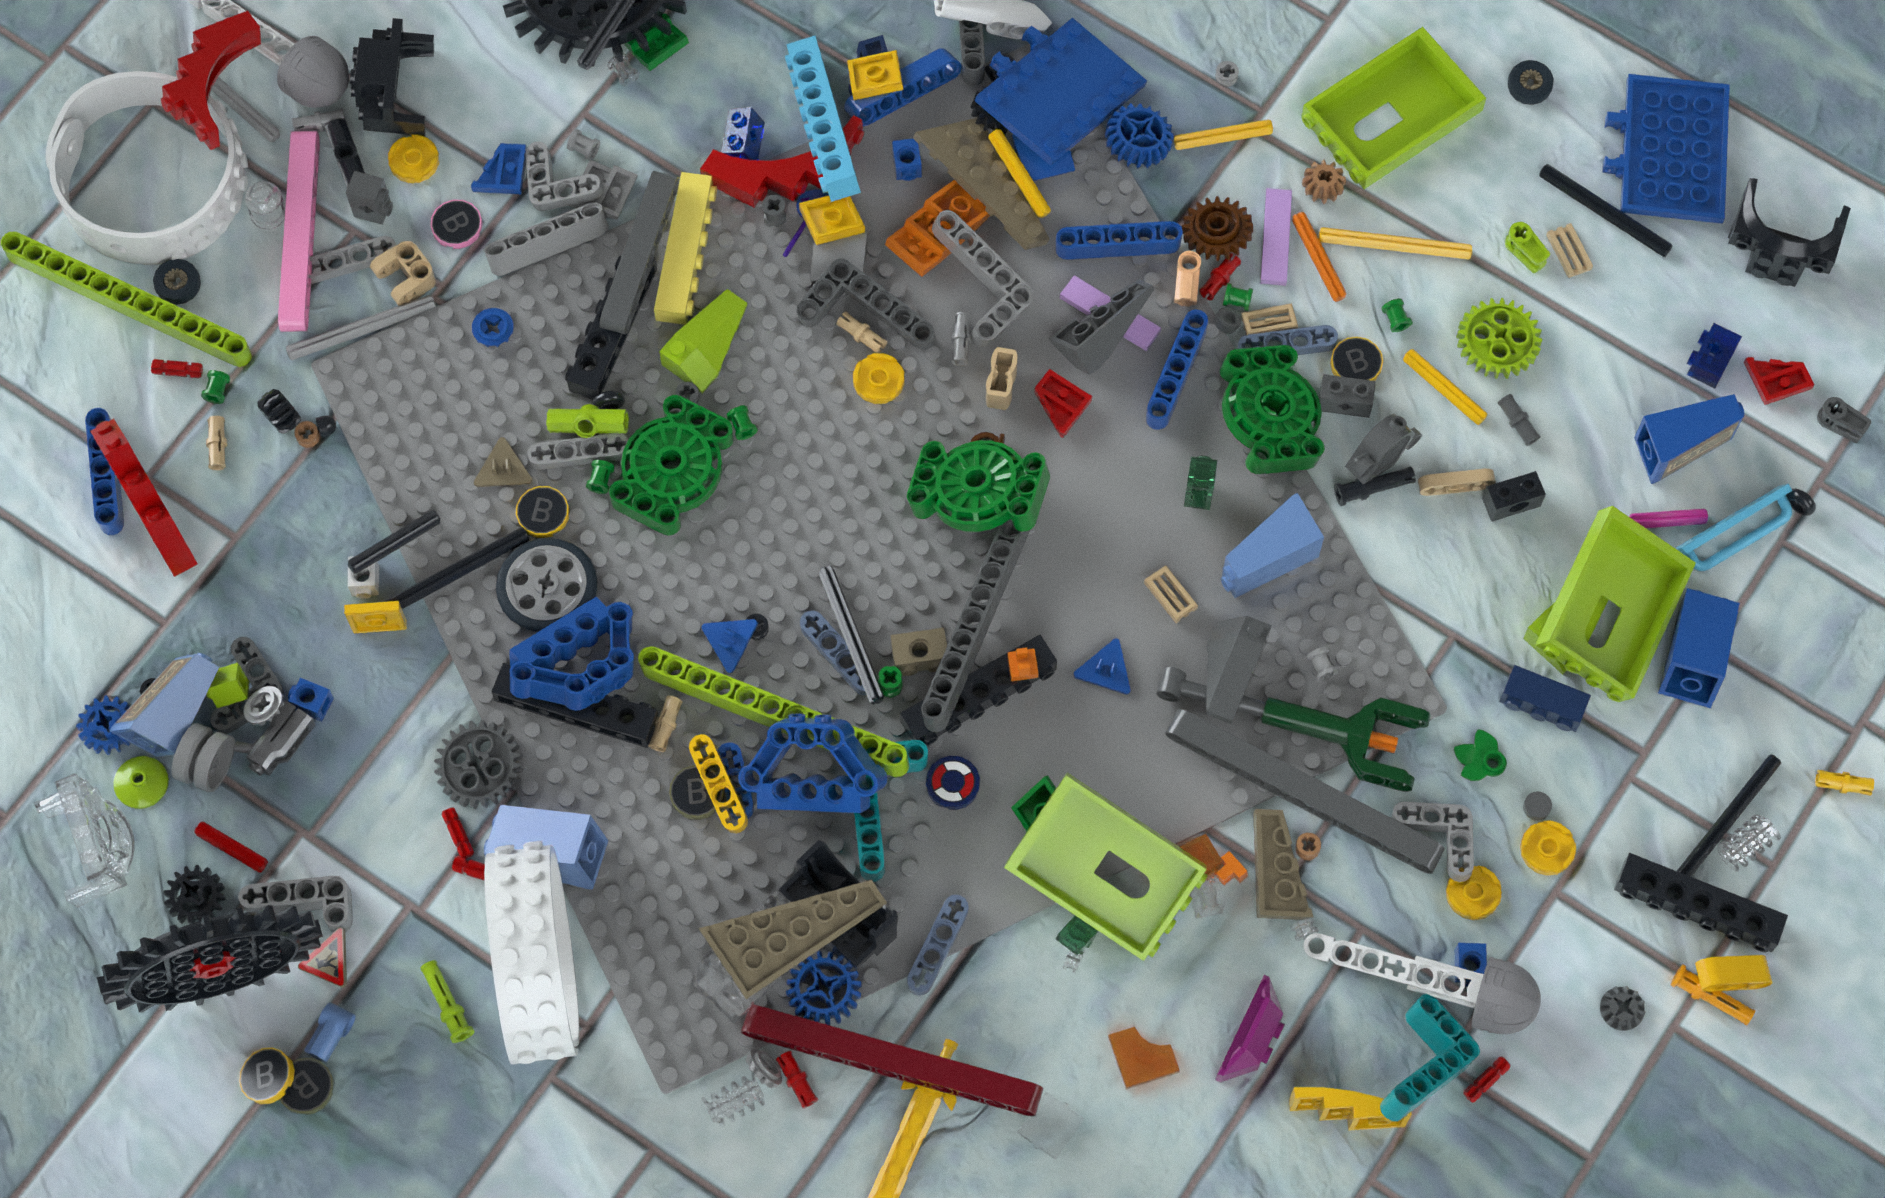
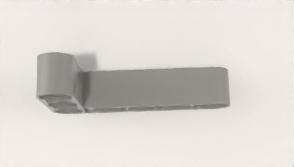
M944 210L939 213L932 225L933 234L999 299L971 331L972 342L978 347H987L1027 309L1033 300L1034 293L1032 288L956 213ZM940 221L948 222L951 225V229H944L940 225ZM964 239L968 241L970 247H962L958 240ZM982 257L986 259L988 266L979 264L977 258ZM996 276H1003L1007 284H1000L996 280ZM1014 294H1021L1025 298V302H1018ZM997 311L1005 312L1008 319H1000L997 316ZM979 328L987 329L990 337L982 336Z

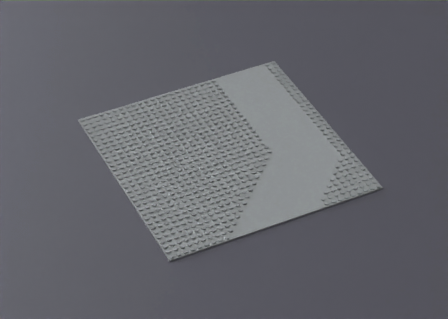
M1030 44L1008 54L1017 63L1031 52ZM991 61L985 63V67L991 64ZM986 71L985 78L979 85L966 84L963 81L962 74H960L948 83L874 123L863 126L864 137L860 144H855L851 150V159L861 193L852 195L851 199L865 225V233L861 234L867 235L864 273L933 326L935 342L929 349L923 350L915 347L845 292L817 326L811 328L802 325L796 312L797 306L816 283L810 281L814 239L807 226L788 256H783L785 249L804 221L798 214L796 207L797 200L801 195L799 194L793 202L770 189L768 190L766 197L769 195H779L785 201L786 220L781 226L775 227L767 225L764 221L763 201L759 200L755 208L717 189L715 202L711 201L709 208L712 209L711 224H706L705 229L708 232L707 245L701 249V254L704 256L702 270L697 269L696 277L699 278L698 291L692 295V300L695 302L693 316H688L687 323L726 289H729L743 299L748 305L738 330L735 332L730 343V349L723 360L718 377L703 394L699 392V402L697 404L726 419V414L731 409L745 405L749 409V418L752 424L757 426L758 431L754 436L746 440H737L735 437L736 430L732 424L733 444L728 449L720 450L723 468L717 489L707 501L697 508L679 513L681 527L674 535H663L615 510L611 503L609 491L606 494H598L588 490L586 482L591 478L593 470L591 464L541 470L533 468L527 456L528 449L535 443L580 438L576 433H550L547 431L548 409H580L587 404L593 405V399L569 392L565 375L569 366H573L576 361L575 353L580 343L583 344L586 339L585 331L590 321L593 322L595 319V309L598 301L604 299L606 283L610 277H614L616 261L624 252L635 219L608 230L600 237L533 263L321 357L311 364L391 533L393 534L431 510H435L441 518L439 525L399 548L415 583L426 579L520 528L521 526L516 517V505L520 497L529 489L537 486H549L557 489L565 496L568 503L569 520L560 532L558 531L548 538L562 539L582 549L591 559L596 570L598 584L595 597L606 607L615 602L626 603L633 612L632 632L629 635L630 649L634 654L633 676L621 689H615L607 695H622L629 702L639 704V702L648 703L657 710L658 717L663 709L666 696H674L683 701L675 722L677 724L676 729L672 731L665 752L655 751L651 747H641L494 701L491 691L502 663L510 665L509 649L537 633L522 628L511 621L502 611L497 600L496 581L502 563L515 549L423 598L481 719L487 723V728L491 722L497 724V730L501 726L507 730L506 735L511 733L515 737L512 743L516 742L520 745V748L515 752L523 755V758L516 761V763L522 765L523 769L515 771V774L521 779L512 780V784L516 788L515 790L523 806L526 808L591 815L608 839L593 890L562 883L563 889L663 1094H669L746 1056L753 1048L759 1050L770 1044L749 1038L741 1033L749 1005H758L796 1016L795 1010L797 1007H790L789 1001L792 998L786 996V990L791 988L787 986L786 981L787 979L794 978L791 976L790 970L748 999H745L698 928L787 904L778 894L777 890L797 872L796 861L818 840L827 844L835 857L860 883L867 880L861 876L854 813L757 809V793L751 792L754 812L748 819L747 827L740 833H731L723 826L716 811L712 816L701 820L688 819L676 811L669 795L670 783L683 768L696 765L689 750V743L693 737L700 734L707 735L718 749L724 743H735L741 749L744 766H747L766 741L767 732L770 727L646 678L639 665L638 655L646 647H656L822 714L831 715L832 718L846 720L855 727L890 741L911 740L900 722V712L925 699L936 672L924 670L918 671L917 674L912 676L902 675L903 687L900 694L892 698L884 697L883 702L872 705L867 695H860L855 692L803 635L800 628V618L807 611H817L844 639L819 576L822 567L832 566L878 680V674L882 668L894 666L890 635L944 627L948 646L999 526L980 532H965L948 526L936 513L926 519H919L913 515L906 497L921 450L930 441L941 442L946 453L962 444L971 442V439L981 432L993 433L998 437L1002 433L1005 434L1004 444L1012 448L1022 459L1027 454L1033 452L1044 456L1050 472V480L1037 522L1028 534L970 673L1040 634L1057 659V670L1047 680L1041 681L1039 679L1032 683V686L1024 693L1018 694L1016 692L1009 696V699L1001 706L995 707L993 705L986 709L981 717L975 720L970 718L961 723L962 726L952 733L945 732L938 736L936 742L927 746L928 764L922 771L906 773L901 777L887 775V784L877 792L885 874L879 881L873 883L886 900L887 904L885 906L891 911L895 909L897 912V938L878 956L873 954L857 969L859 977L855 980L861 981L862 987L857 989V991L861 992V998L853 999L855 1002L908 977L944 902L951 895L963 896L968 902L969 911L948 956L1057 904L1004 868L1005 863L1026 834V830L1011 807L1044 776L1048 775L1057 788L1068 772L1176 845L1277 796L1169 739L1165 732L1178 709L1186 710L1312 777H1316L1348 761L1347 755L1340 744L1262 723L1261 717L1239 711L1236 712L1232 724L1206 715V702L1181 696L1178 702H1169L1156 695L1161 674L1165 667L1178 668L1186 673V680L1207 686V643L1218 621L1249 616L1272 625L1266 646L1244 696L1266 702L1268 697L1345 718L1360 712L1365 705L1379 698L1422 708L1431 714L1430 720L1444 714L1447 710L1445 702L1308 471L1254 474L1247 469L1245 460L1251 449L1244 446L1233 436L1225 423L1222 413L1223 394L1229 382L1221 377L1219 370L1228 352L1235 348L1227 334L1216 327L1214 323L1215 314L1207 300L1199 293V287L1196 305L1185 307L1174 303L1177 263L1180 256L1178 251L1171 254L1070 260L1062 259L1056 254V234L1065 227L1160 222L1124 160L1118 162V154L1111 155V148L1106 147V130L1102 123L1070 149L1075 166L1074 172L1034 181L1051 209L1047 216L1038 218L1050 238L1046 245L1024 250L1003 229L1004 224L995 215L990 216L975 231L1032 288L1034 297L1027 309L989 346L978 347L973 342L969 344L968 364L956 366L951 363L953 353L951 335L954 333L955 314L957 312L971 314V335V331L977 322L999 299L952 253L921 277L885 246L886 239L905 225L907 218L923 208L925 200L954 180L947 173L948 168L939 159L934 160L929 155L930 150L923 143L918 144L922 164V177L911 181L896 180L892 141L913 139L917 131L977 118L971 116L973 109L970 107L976 92H981L983 86L988 87L992 83ZM990 128L988 129L989 134L992 133ZM1008 130L1005 137L1015 151L1011 136L1013 134ZM809 142L766 161L792 158L811 151ZM903 160L902 162H904V163H911L912 161H911V160ZM808 183L805 192L809 190L821 189ZM675 201L655 254L656 274L603 392L618 391L624 395L625 403L619 409H626L629 415L628 432L622 433L628 438L644 424L665 417L663 411L664 400L668 396L675 395L677 386L684 382L661 365L659 351L684 325L656 321L654 313ZM1140 237V238H1139V239L1142 240V241H1148V240H1150V239L1147 238V237ZM1120 238L1114 239L1115 242L1119 243L1124 241ZM966 240L961 244L962 247H970ZM1089 240V241H1088V242L1091 243V244H1096V243H1098V241H1096V240ZM1069 241L1062 243L1064 245H1072ZM982 257L977 258L979 264L988 266L986 259ZM1074 275L1109 297L1138 279L1153 285L1154 291L1138 313L1161 327V332L1147 351L1123 337L1100 369L1087 374L1077 369L1051 343L1049 338L1074 318L1080 321L1088 316L1060 299V293ZM996 276V280L1000 284H1007L1003 276ZM866 284L858 285L855 291L865 293L869 286ZM824 288L819 292V296L822 298H827L832 294V290L829 288ZM1014 294L1018 302H1025V298L1021 294ZM881 299L877 301L875 306L879 309H884L889 305V301ZM808 308L803 312L802 316L811 318L815 315L816 310ZM485 309H502L513 320V334L509 337L508 342L500 344L499 347L489 346L487 348L484 344L478 343L472 333L474 318ZM1194 309L1201 310L1208 317L1206 336L1168 425L1160 430L1152 429L1146 422L1150 398L1186 314ZM845 311L862 324H868L870 330L887 340L884 350L880 347L881 353L893 356L902 366L905 385L902 392L894 400L885 404H873L865 401L857 394L853 386L855 366L860 360L862 361L868 355L875 352L862 342L857 343L853 339L854 336L836 325L840 316L844 318L842 313ZM997 311V316L1000 319H1008L1005 312ZM900 315L897 317L896 322L904 325L910 318L907 315ZM487 323L488 333L494 331L499 334L498 325L492 326ZM1197 323L1190 324L1193 328L1201 327ZM979 328L982 336L990 337L987 329ZM922 330L917 333L916 337L919 340H926L929 338L930 333ZM599 343V344L595 345V347H596V348H602V347H604L606 344H604V343ZM1189 345L1181 346L1184 350L1192 349ZM997 347L1013 349L1017 352V376L1012 386V400L1006 410L989 408L986 405V381L991 373V357ZM589 365L585 370H593L596 366ZM1180 367L1171 368L1175 372L1183 371ZM1049 369L1093 396L1092 402L1064 438L1060 437L1034 393L1035 386ZM1170 389L1162 390V392L1165 394L1174 393ZM684 391V398L690 399V391ZM674 408L670 413H679L681 409ZM1161 411L1153 412L1155 416L1160 417L1164 415ZM696 420V421L693 422V424H694V425H701V424H703L705 421H703V420ZM719 431L715 435L722 437L725 436L727 432ZM595 433L594 436L613 433ZM504 437L531 476L532 483L476 487L474 480L498 439ZM987 438L981 439L986 441H992L991 439ZM621 442L616 443L615 448L617 451L622 450ZM603 443L605 453H608L607 443ZM591 444L586 447L585 452L589 455H595L599 452L600 447L596 444ZM565 447L560 450L559 456L570 458L574 451L569 447ZM553 449V450H551L552 460H553V459H556V458H555V455H554V449ZM537 452L536 458L538 461L542 460L543 453ZM677 457L676 461H669L666 464L662 462V466L667 469H675L680 465L679 457ZM718 458L713 461L715 469H717ZM621 460L608 461L615 468L614 473L610 474L609 487L614 482L623 480ZM628 460L626 471H628L631 468L630 462ZM621 493L616 498L625 499L628 494ZM1298 493L1324 536L1319 557L1234 598L1231 591L1227 592L1221 583L1225 557L1292 495ZM643 505L639 510L647 511L651 506ZM669 516L665 517L662 521L670 523L675 518ZM528 535V536H529V541H527V542H530V541L536 540V539H542V538H536V537H533V536H531V535ZM542 555L536 556L532 564L536 567H542L546 564L547 558ZM562 561L558 566L561 572H569L573 568V564L570 561ZM1165 565L1198 605L1196 611L1190 612L1187 617L1181 618L1178 623L1174 622L1144 584L1146 578ZM518 574L514 577L513 582L516 585H524L528 581V576ZM1164 575L1160 576L1186 608L1188 605ZM550 576L545 584H541L544 593L548 586H552ZM1154 580L1153 582L1155 583V585L1166 597V599L1170 602V604L1174 607V609L1177 612H1180L1172 603V601L1168 598L1165 592L1161 589V587L1157 584V582ZM571 584L566 588L565 593L569 596H575L579 593L580 587ZM529 597L524 598L520 606L523 609H531L535 605V600ZM981 600V601H979V602H980V603H984V602H987L988 600ZM551 603L547 606L546 611L551 615H555L560 612L561 605ZM755 613L765 616L769 626L767 636L759 641L750 639L734 672L731 674L727 673L701 628L704 623L746 620L748 616ZM808 620L807 628L812 626L819 636L821 632L817 628V620L815 622ZM972 622L969 625H976L978 622ZM763 623L757 625L755 629L757 632L761 631ZM606 632L600 636L594 646L582 647L577 650V654L573 659L559 661L555 664L554 670L569 674H581L586 671L587 665L590 662L604 660L608 657L610 651L609 634ZM827 637L822 641V646L825 649H833L837 645V641L832 637ZM1117 638L1120 640L1131 689L1130 694L1125 695L1074 678V671L1113 639ZM964 644V645H961L960 648H965V647H968L969 645ZM1328 646L1330 650L1328 654L1334 666H1338L1339 673L1330 679L1319 682L1316 679L1317 672L1312 662L1308 661L1306 656L1317 648ZM917 650L913 654L916 657H924L927 652ZM846 656L841 658L839 664L847 669L851 668L854 662L851 657ZM650 661L647 665L652 666L656 664L657 661ZM953 667L950 670L955 671L958 670L959 667ZM675 670L671 675H678L681 670ZM1002 676L997 679V682L1007 684L1010 682V679ZM698 680L695 685H701L706 680ZM723 689L719 692V694L724 695L728 693L730 690ZM979 689L974 691L973 694L976 697H984L987 695V692ZM747 699L743 704H750L754 699ZM957 703L954 710H961L964 706L961 703ZM600 707L595 713L604 715L609 709ZM770 709L767 714H774L779 709ZM625 715L621 721L629 723L634 719V716ZM1375 719L1372 731L1393 737H1398L1412 730L1408 727ZM782 733L783 737L788 739L789 736ZM792 744L773 772V778H781L789 773L797 774L801 779H807L814 774L823 775L827 780H832L840 775L848 776L830 751L817 746L805 750L801 749L797 744ZM708 745L701 747L699 750L704 757L708 756L705 750ZM727 751L726 756L723 758H727L730 769L735 768L733 756L735 755L731 751ZM913 752L909 757L913 760H919L923 755L919 752ZM945 761H961L968 765L974 773V789L962 801L946 802L936 796L931 787V776L934 769ZM711 765L708 767L718 775L720 774L719 766ZM753 771V777L759 781L758 773ZM949 771L943 776L942 784L946 790L954 792L962 788L964 779L959 772ZM738 775L730 777L734 788L741 786ZM784 783V789L791 793L789 785ZM810 784L809 787L811 792L816 794L817 791L815 786ZM835 785L836 792L842 795L841 787ZM724 792V800H723V803H724V802H727L725 792ZM740 794V795H738V797H739V799H740V801H741V804H742V806H743V808H744V810H745V807H746V806H749V805H744V804H743L742 796H741V794ZM867 809L860 813V816L869 818L873 816L874 812ZM731 816V821L728 823L737 826L739 824L738 820ZM868 835L862 841L866 844H873L877 839L872 835ZM1108 851L1094 873L1106 880L1132 867V865L1111 851ZM869 862L865 868L869 871H874L880 865L876 862ZM956 903L955 906H949L951 907L949 920L952 922L957 911L963 912L960 903ZM941 926L936 930V935L938 938L946 940L951 937L952 931L947 926ZM822 947L818 951L822 952L823 958H827L829 951ZM930 950L924 955V960L929 964H934L940 959L939 953L934 950ZM817 952L811 955L813 960L817 959ZM806 958L805 960H803V962H804L805 964L808 963V962H807V958ZM845 958L842 965L848 962ZM797 965L792 968L800 971ZM821 970L828 977L841 976L832 970ZM812 973L804 980L801 986V994L813 985ZM819 979V990H822L824 993H826L827 998L829 999L828 988H826L824 984L822 985ZM847 984L841 986V990H838L833 995L836 1005L844 998ZM810 1001L807 1002L809 1005L816 1008H827L826 1005L821 1001H815L812 1003ZM805 1013L798 1017L804 1018Z

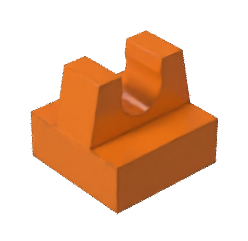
M1019 648L1016 651L1007 652L1011 681L1038 678L1035 649Z
M1230 851L1221 857V862L1224 866L1216 875L1223 885H1226L1233 878L1241 883L1248 877V871Z

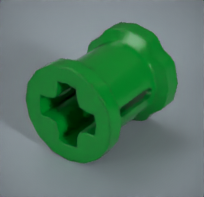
M1228 283L1223 306L1228 304L1242 307L1244 311L1248 312L1253 289L1235 288L1231 283Z
M1400 298L1385 303L1381 308L1382 312L1387 314L1391 323V332L1406 330L1413 323L1412 319L1407 317L1403 308L1404 301Z
M210 370L207 373V386L202 391L201 397L210 403L222 404L225 400L223 394L226 384H229L231 380L230 376L222 371Z
M745 405L735 407L726 414L727 419L732 422L736 430L735 437L737 440H746L754 436L758 431L757 426L752 424L748 415L749 409Z
M593 460L591 464L593 470L590 480L586 482V488L594 493L606 494L610 488L608 481L610 474L614 473V465L608 461Z
M885 666L878 674L879 684L885 697H896L902 691V673L895 666Z

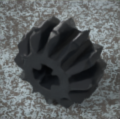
M272 389L270 392H266L257 402L259 410L274 428L282 434L293 430L301 421L299 413L279 390Z

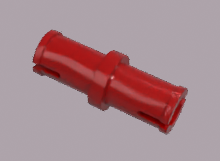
M1230 253V260L1225 258L1218 268L1216 267L1211 271V277L1199 290L1203 298L1209 293L1210 295L1207 297V300H1213L1222 286H1226L1230 282V276L1241 265V260L1238 256L1231 260L1234 254Z
M787 1051L781 1054L780 1057H777L775 1060L787 1078L786 1084L788 1088L792 1087L802 1105L801 1107L805 1109L817 1102L818 1098L807 1081L808 1075L805 1071H801L792 1055V1051Z

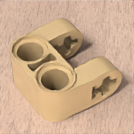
M403 241L377 256L370 264L371 270L379 279L385 278L399 269L408 278L397 285L391 292V297L398 306L417 300L431 290L436 283L431 264L417 245L411 241ZM407 255H413L410 259H403ZM420 274H427L423 278H418Z

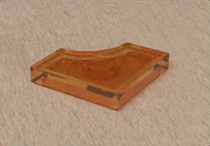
M1135 1027L1108 1035L1126 1090L1180 1072L1171 1044L1156 1045L1149 1043L1140 1036Z

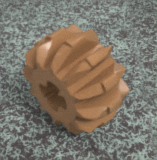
M1323 159L1321 165L1313 162L1311 168L1305 170L1302 185L1305 187L1306 196L1313 195V202L1318 198L1322 199L1323 204L1327 202V198L1334 202L1337 199V195L1341 196L1343 194L1346 178L1343 176L1342 168L1335 169V161L1327 165L1325 159Z

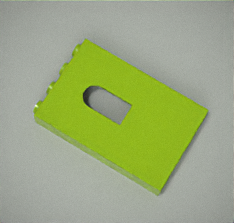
M1422 26L1305 103L1301 118L1304 125L1315 132L1321 145L1328 147L1333 153L1335 161L1348 170L1353 182L1359 183L1363 189H1366L1482 112L1486 97ZM1386 103H1389L1403 119L1370 141L1359 139L1354 132L1356 123Z
M1610 506L1599 510L1535 646L1543 650L1545 656L1556 659L1564 664V668L1569 672L1578 674L1586 679V683L1590 686L1599 688L1607 693L1609 699L1622 702L1635 698L1696 562L1616 507ZM1602 595L1620 607L1621 611L1605 645L1601 648H1594L1587 642L1585 630Z
M1068 772L1004 866L1005 869L1143 961L1148 955L1150 957L1155 955L1161 945L1158 942L1159 938L1163 933L1167 935L1170 933L1177 922L1173 919L1179 909L1183 912L1192 900L1189 894L1194 887L1199 889L1208 876L1205 873L1207 868L1204 863ZM1108 851H1111L1148 877L1150 887L1143 897L1131 898L1094 873Z

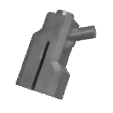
M283 700L285 705L279 708L280 714L275 715L272 722L269 721L270 726L254 744L235 742L234 752L248 754L246 756L250 763L248 767L260 776L263 773L270 776L278 764L288 762L316 725L313 718L300 709H297L295 712L296 707L286 700Z

